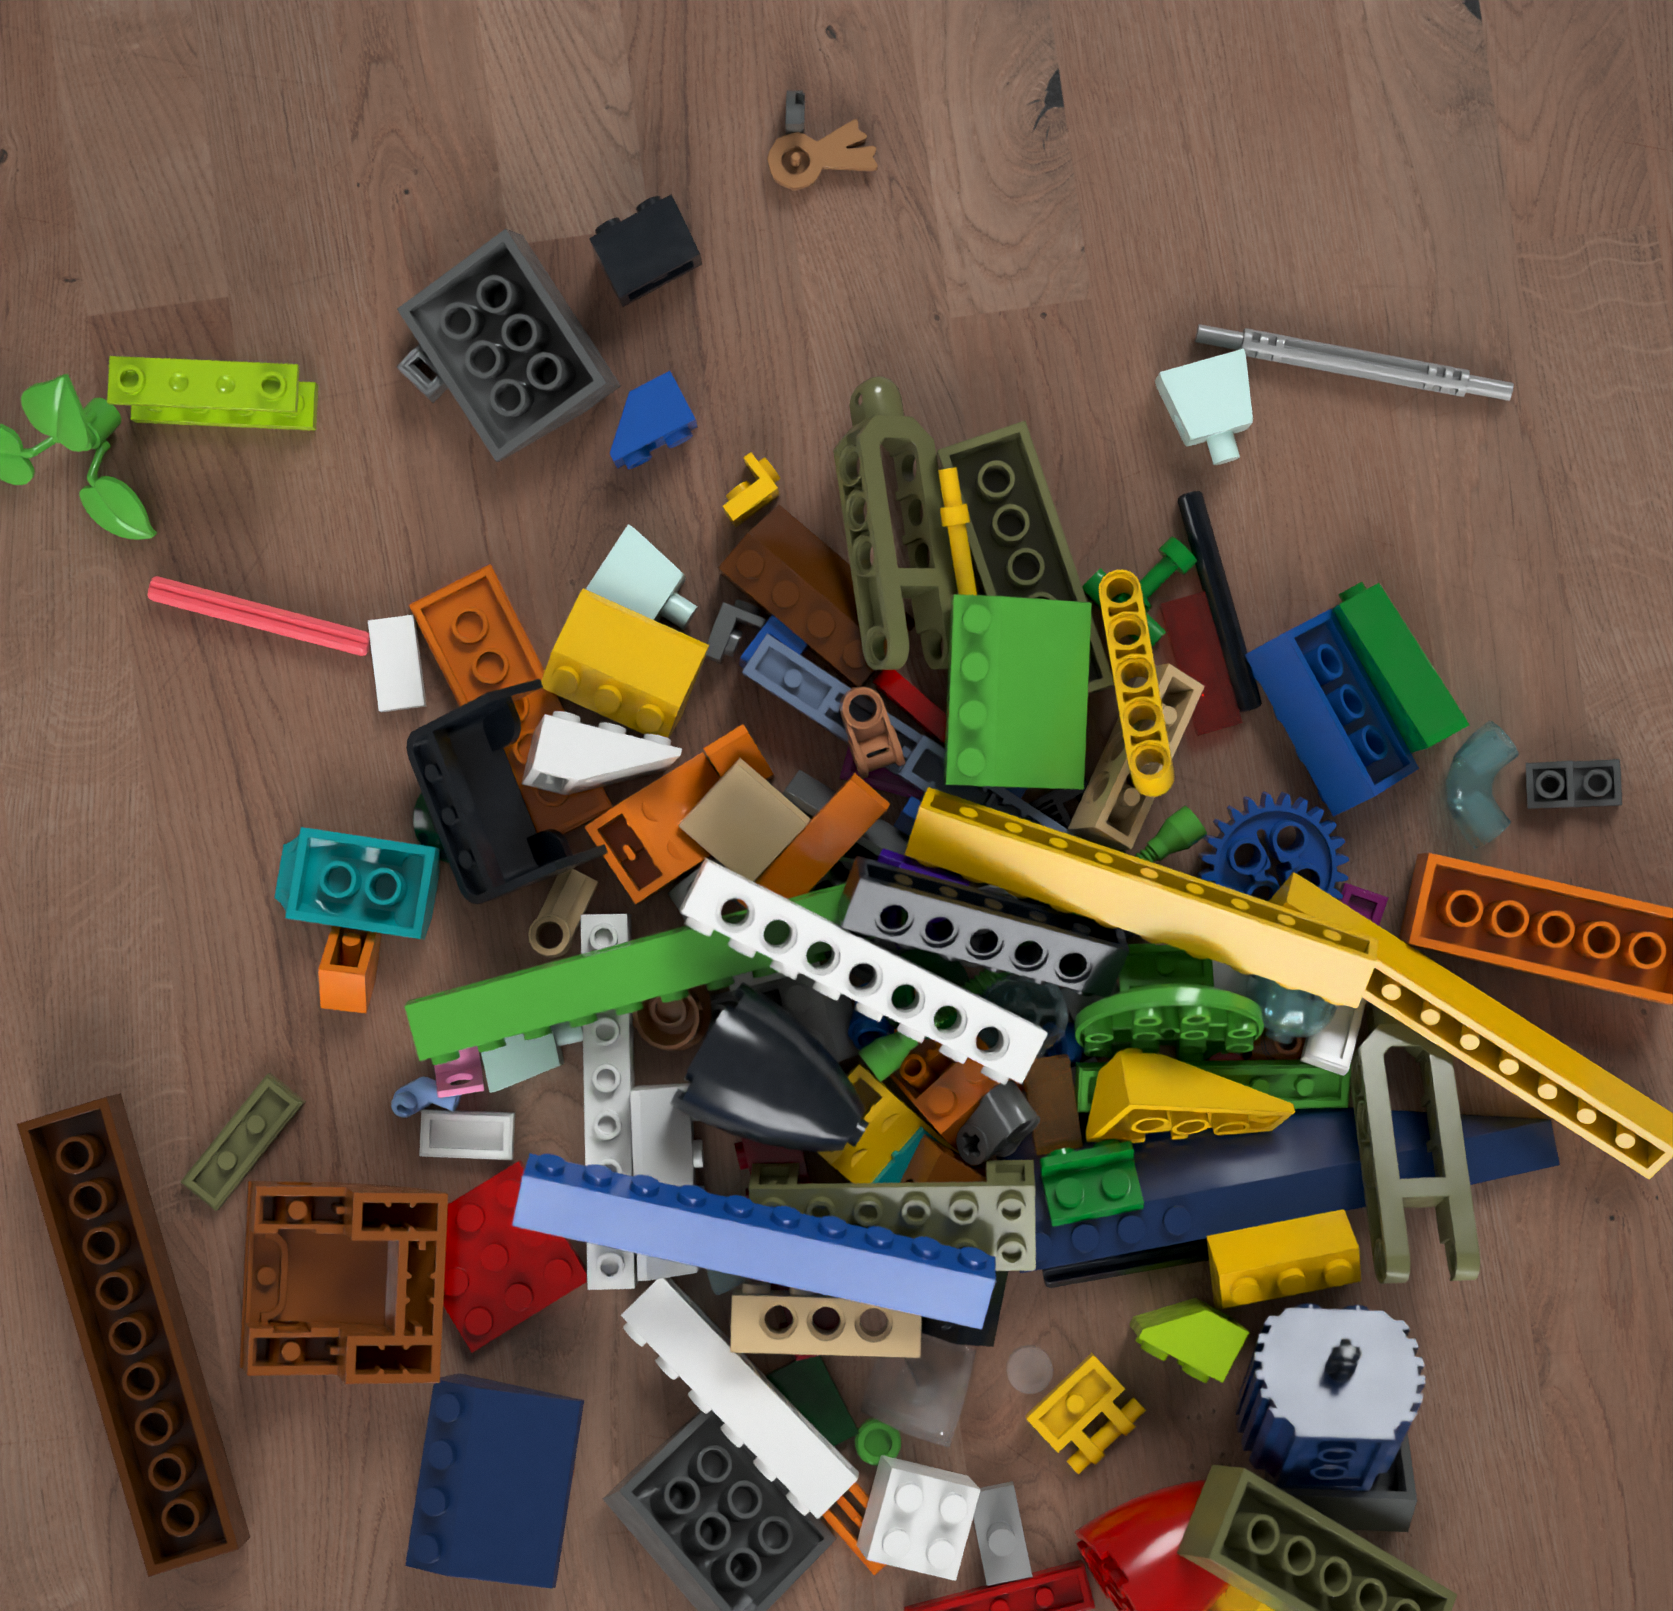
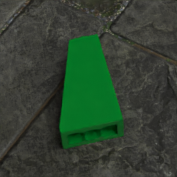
M1362 581L1338 594L1342 603L1332 608V611L1410 752L1413 753L1429 748L1470 726L1380 583L1367 589Z

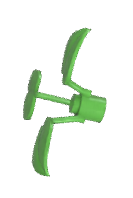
M63 374L52 380L28 387L21 396L22 408L31 424L39 432L50 437L32 448H23L19 435L13 429L0 424V479L13 485L27 484L35 475L33 464L28 458L37 456L55 443H61L66 448L76 452L95 449L96 452L87 474V481L90 485L84 486L79 492L81 502L87 513L99 526L117 536L135 540L154 537L158 532L151 526L144 505L136 493L127 484L114 477H98V470L104 454L111 448L106 439L121 424V416L115 406L108 404L107 400L97 397L93 398L82 408L69 374Z

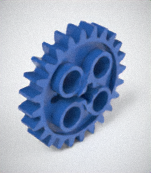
M1262 792L1260 805L1258 806L1251 798L1243 797L1244 811L1240 813L1229 805L1227 811L1231 820L1225 823L1214 819L1213 823L1220 833L1217 837L1206 835L1203 838L1213 846L1211 852L1198 854V857L1209 863L1210 868L1198 872V877L1203 880L1211 881L1214 884L1250 896L1257 887L1267 886L1269 888V898L1267 901H1269L1279 890V884L1275 877L1265 871L1271 867V863L1257 836V831L1263 829L1269 854L1281 862V864L1276 866V872L1282 885L1293 872L1297 873L1301 869L1308 868L1311 871L1312 884L1336 899L1343 898V894L1335 889L1334 885L1335 882L1348 880L1349 877L1338 871L1337 866L1348 862L1349 857L1336 853L1335 850L1345 843V839L1340 836L1329 837V834L1335 829L1337 824L1330 819L1319 823L1324 810L1317 806L1306 813L1308 800L1299 797L1292 807L1290 795L1285 792L1280 793L1276 804H1274L1271 795L1267 792ZM1287 826H1293L1296 831L1295 841L1289 847L1280 848L1277 843L1279 832ZM1251 843L1254 851L1252 859L1244 865H1236L1234 860L1236 849L1242 844Z

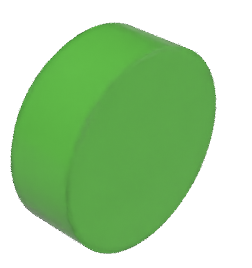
M872 1417L865 1420L858 1427L859 1434L855 1435V1447L863 1461L870 1465L878 1466L881 1455L891 1458L897 1457L901 1448V1436L893 1422L883 1417Z

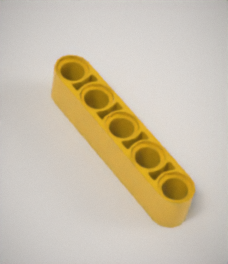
M1114 570L1102 578L1099 584V597L1127 761L1135 788L1143 795L1157 797L1165 794L1171 788L1174 782V768L1145 605L1138 578L1130 571ZM1121 593L1132 595L1128 601L1123 603L1111 601L1113 597ZM1127 635L1140 637L1138 641L1131 645L1118 643L1122 637ZM1134 677L1147 679V682L1138 688H1130L1125 685L1127 681ZM1143 719L1155 722L1154 726L1146 731L1133 729L1134 724ZM1150 762H1157L1163 766L1158 773L1153 775H1145L1140 772L1141 768Z

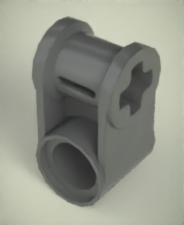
M1008 1081L1006 1085L999 1084L990 1090L982 1098L980 1105L971 1117L959 1129L956 1139L957 1149L966 1163L980 1165L993 1155L998 1157L1011 1155L1025 1137L1039 1125L1041 1118L1014 1081Z

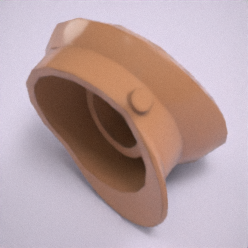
M704 984L688 988L689 996L676 1001L662 1003L661 996L642 1001L644 1008L632 1012L634 1028H637L640 1036L651 1046L662 1050H686L699 1043L708 1031L712 1017L711 1000Z

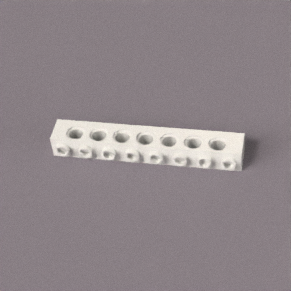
M705 858L680 907L681 913L688 916L685 924L707 936H711L713 930H716L731 938L728 946L751 958L758 951L773 959L770 967L792 979H796L800 972L816 980L812 987L816 991L837 1001L841 993L858 1001L855 1010L878 1022L885 1015L900 1023L897 1031L920 1043L923 1042L925 1036L941 1043L939 1052L959 1063L964 1064L967 1057L983 1064L981 1073L1001 1084L1006 1085L1009 1078L1021 1084L1023 1083L1048 1034L1040 1026L866 938L852 934L847 929L841 928L840 925ZM732 898L741 899L747 904V914L738 923H728L721 917L722 905ZM773 920H782L789 925L790 932L788 938L783 943L777 945L766 942L763 935L766 925ZM823 941L830 944L832 954L827 963L814 966L807 962L806 953L813 943ZM859 963H868L872 965L874 971L871 982L863 987L851 985L849 982L851 969ZM903 984L912 985L915 989V999L912 1004L905 1008L893 1006L891 1001L893 991ZM943 1006H953L957 1010L955 1023L947 1029L935 1027L934 1015L936 1011ZM986 1027L997 1028L999 1038L996 1045L988 1050L978 1049L976 1046L977 1034Z
M631 914L581 915V954L632 940ZM614 1008L596 1013L598 1017L596 1022L583 1025L585 1166L599 1164L608 1167L612 1172L633 1176L630 1090L635 1087L632 1012L616 1015ZM587 1242L588 1290L635 1289L638 1283L637 1253Z

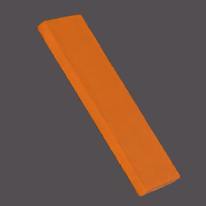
M491 564L409 604L459 707L487 692L537 679L542 680L545 670ZM543 688L515 701L514 704L521 722V732L518 740L504 748L536 832L555 829L564 835L598 818L613 808L604 787L563 795L521 784L534 730L545 714L552 716L554 711H566L558 695Z

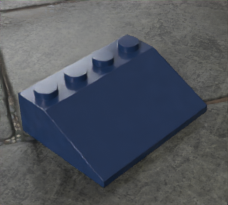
M461 1373L440 1377V1383L433 1384L405 1566L449 1577L550 1589L555 1588L584 1400Z

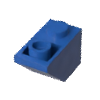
M671 371L629 391L610 450V455L617 469L624 465L628 469L636 468L652 458L651 451L667 444L668 448H674L692 438L691 431L698 427L697 422Z

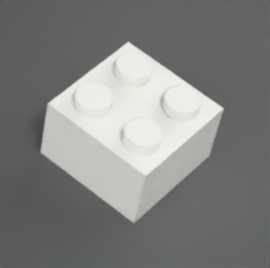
M881 1455L856 1545L867 1560L956 1581L981 1489L967 1475Z

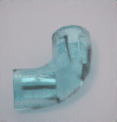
M1488 721L1471 734L1455 753L1446 778L1448 809L1460 832L1474 849L1489 843L1511 824V821L1493 797L1492 784L1498 772L1518 757L1519 753L1509 736L1493 721Z

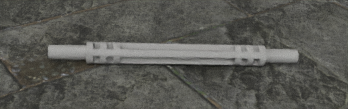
M1198 324L1195 342L1234 350L1244 349L1246 357L1464 397L1465 393L1509 401L1513 393V383L1470 375V370L1248 328H1244L1243 332Z

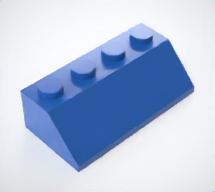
M1332 609L1313 617L1245 654L1252 668L1254 678L1265 691L1273 706L1276 718L1283 724L1295 746L1298 758L1305 764L1317 786L1321 800L1327 804L1333 817L1375 797L1419 769Z

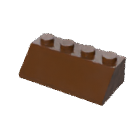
M778 505L745 535L718 567L720 575L770 617L773 615L808 645V650L853 688L863 687L877 670L869 667L863 654L850 564L781 505ZM905 612L907 632L909 634L915 627V620ZM885 637V639H884V644H883L885 656H886V654H887V640H886V637Z

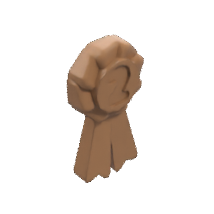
M854 119L818 141L799 132L781 136L776 139L770 149L767 161L774 181L796 191L814 185L822 169L877 170L878 166L873 158L876 154V147L851 148L863 144L867 139V135L858 130V121Z

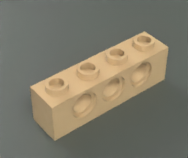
M1168 663L1155 667L1171 757L1173 758L1205 686ZM1137 677L1132 688L1143 686L1147 679ZM1120 715L1067 829L1084 840L1117 851L1132 849L1155 798L1141 794L1133 784L1127 761ZM1143 719L1135 723L1133 729L1146 731L1152 728L1155 722ZM1150 762L1145 764L1140 772L1145 775H1153L1158 773L1163 766L1157 762Z
M743 1282L742 1289L733 1290L730 1352L920 1358L921 1316L792 1287L789 1288V1291L771 1290V1283ZM781 1305L788 1308L793 1316L791 1324L781 1329L772 1327L766 1319V1312L771 1307ZM821 1307L835 1309L840 1316L838 1325L830 1330H824L816 1326L813 1321V1314ZM870 1308L882 1310L887 1316L885 1326L878 1331L865 1329L860 1322V1317L865 1310Z

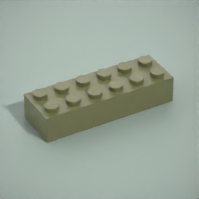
M1026 421L938 449L936 456L939 470L957 467L962 504L967 503L970 522L966 523L972 566L982 596L1087 602ZM1092 614L1088 695L1109 689L1114 685V679Z
M1212 1465L1177 1552L1178 1555L1194 1562L1276 1611H1452L1457 1597L1456 1593L1249 1470L1240 1467Z

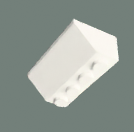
M691 1083L639 1085L630 1090L633 1176L649 1175L661 1183L679 1187L683 1185L696 1186L695 1168H701L704 1164L703 1141L694 1140L693 1121L699 1120L671 1105L672 1098L678 1088L686 1092ZM637 1253L638 1281L693 1274L699 1270L697 1266Z

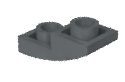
M1620 759L1525 763L1528 809L1622 806Z

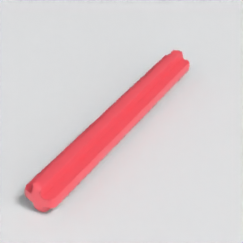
M159 576L152 578L148 588V598L150 600L359 656H366L370 647L369 633L363 630Z

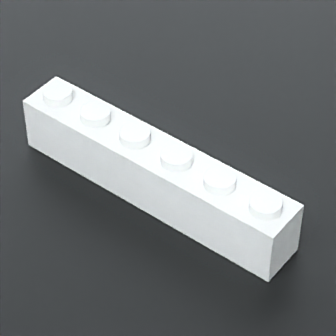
M670 1277L657 1279L621 1315L627 1321L623 1326L626 1333L641 1347L647 1342L660 1355L655 1360L658 1366L671 1379L675 1380L680 1376L692 1389L688 1396L696 1406L706 1414L711 1410L716 1413L724 1422L720 1428L727 1438L739 1448L745 1443L757 1456L753 1463L758 1470L771 1482L778 1478L790 1490L786 1497L801 1514L805 1516L810 1511L819 1519L858 1480L859 1472L766 1378L744 1353L730 1352L731 1340Z

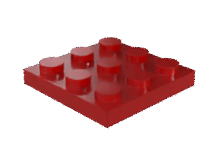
M521 1160L448 1204L443 1306L471 1352L476 1351L587 1282V1269L568 1238L512 1226L522 1176L525 1170Z

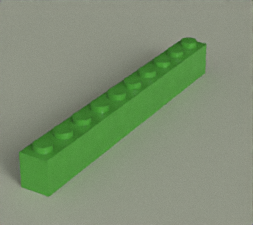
M846 883L787 899L841 926L838 903ZM747 909L721 917L728 923H738L745 918ZM773 920L768 923L763 933L764 940L773 945L783 943L789 936L790 929L788 923L782 920ZM683 926L408 1000L405 1004V1010L419 1061L431 1058L432 1064L438 1065L460 1058L459 1050L477 1046L479 1053L487 1052L505 1046V1038L523 1033L525 1040H531L551 1034V1025L569 1021L571 1028L596 1022L598 1020L596 1013L615 1008L616 1015L628 1014L643 1009L642 1001L661 996L662 1003L672 1002L688 997V988L706 984L708 990H716L734 984L733 976L752 971L753 978H759L775 974L778 971L770 967L773 961L772 958L756 951L753 958L748 957L729 947L728 943L731 938L716 930H713L711 936H707L689 926ZM871 936V937H868V938H866V939L869 940V939H873V938H877V937ZM823 941L813 943L806 953L807 962L812 964L826 959L824 952L832 950L830 944Z

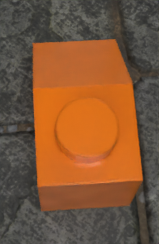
M744 724L703 748L721 777L739 758L766 781L775 777Z
M331 926L318 969L320 1008L367 1013L376 982L382 933Z

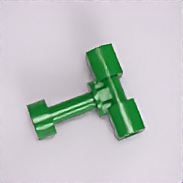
M1173 536L1158 549L1163 558L1139 581L1152 647L1166 634V631L1147 614L1152 608L1147 599L1175 571L1185 575L1197 562L1195 556ZM1100 568L1082 588L1085 596L1102 611L1099 584L1106 573ZM1121 593L1113 597L1111 601L1123 603L1128 601L1132 595ZM1127 635L1134 643L1140 638L1136 635Z

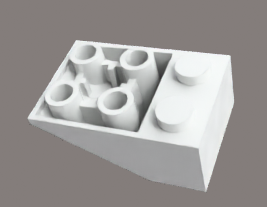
M554 711L552 716L545 714L533 732L521 784L563 795H570L664 772L681 756L682 748L670 746L671 740L663 736L645 734L642 739L626 735V729L616 724L599 723L598 727L580 723L581 718L575 714Z

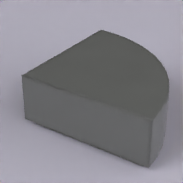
M787 90L786 135L795 132L804 134L805 93H803V90Z

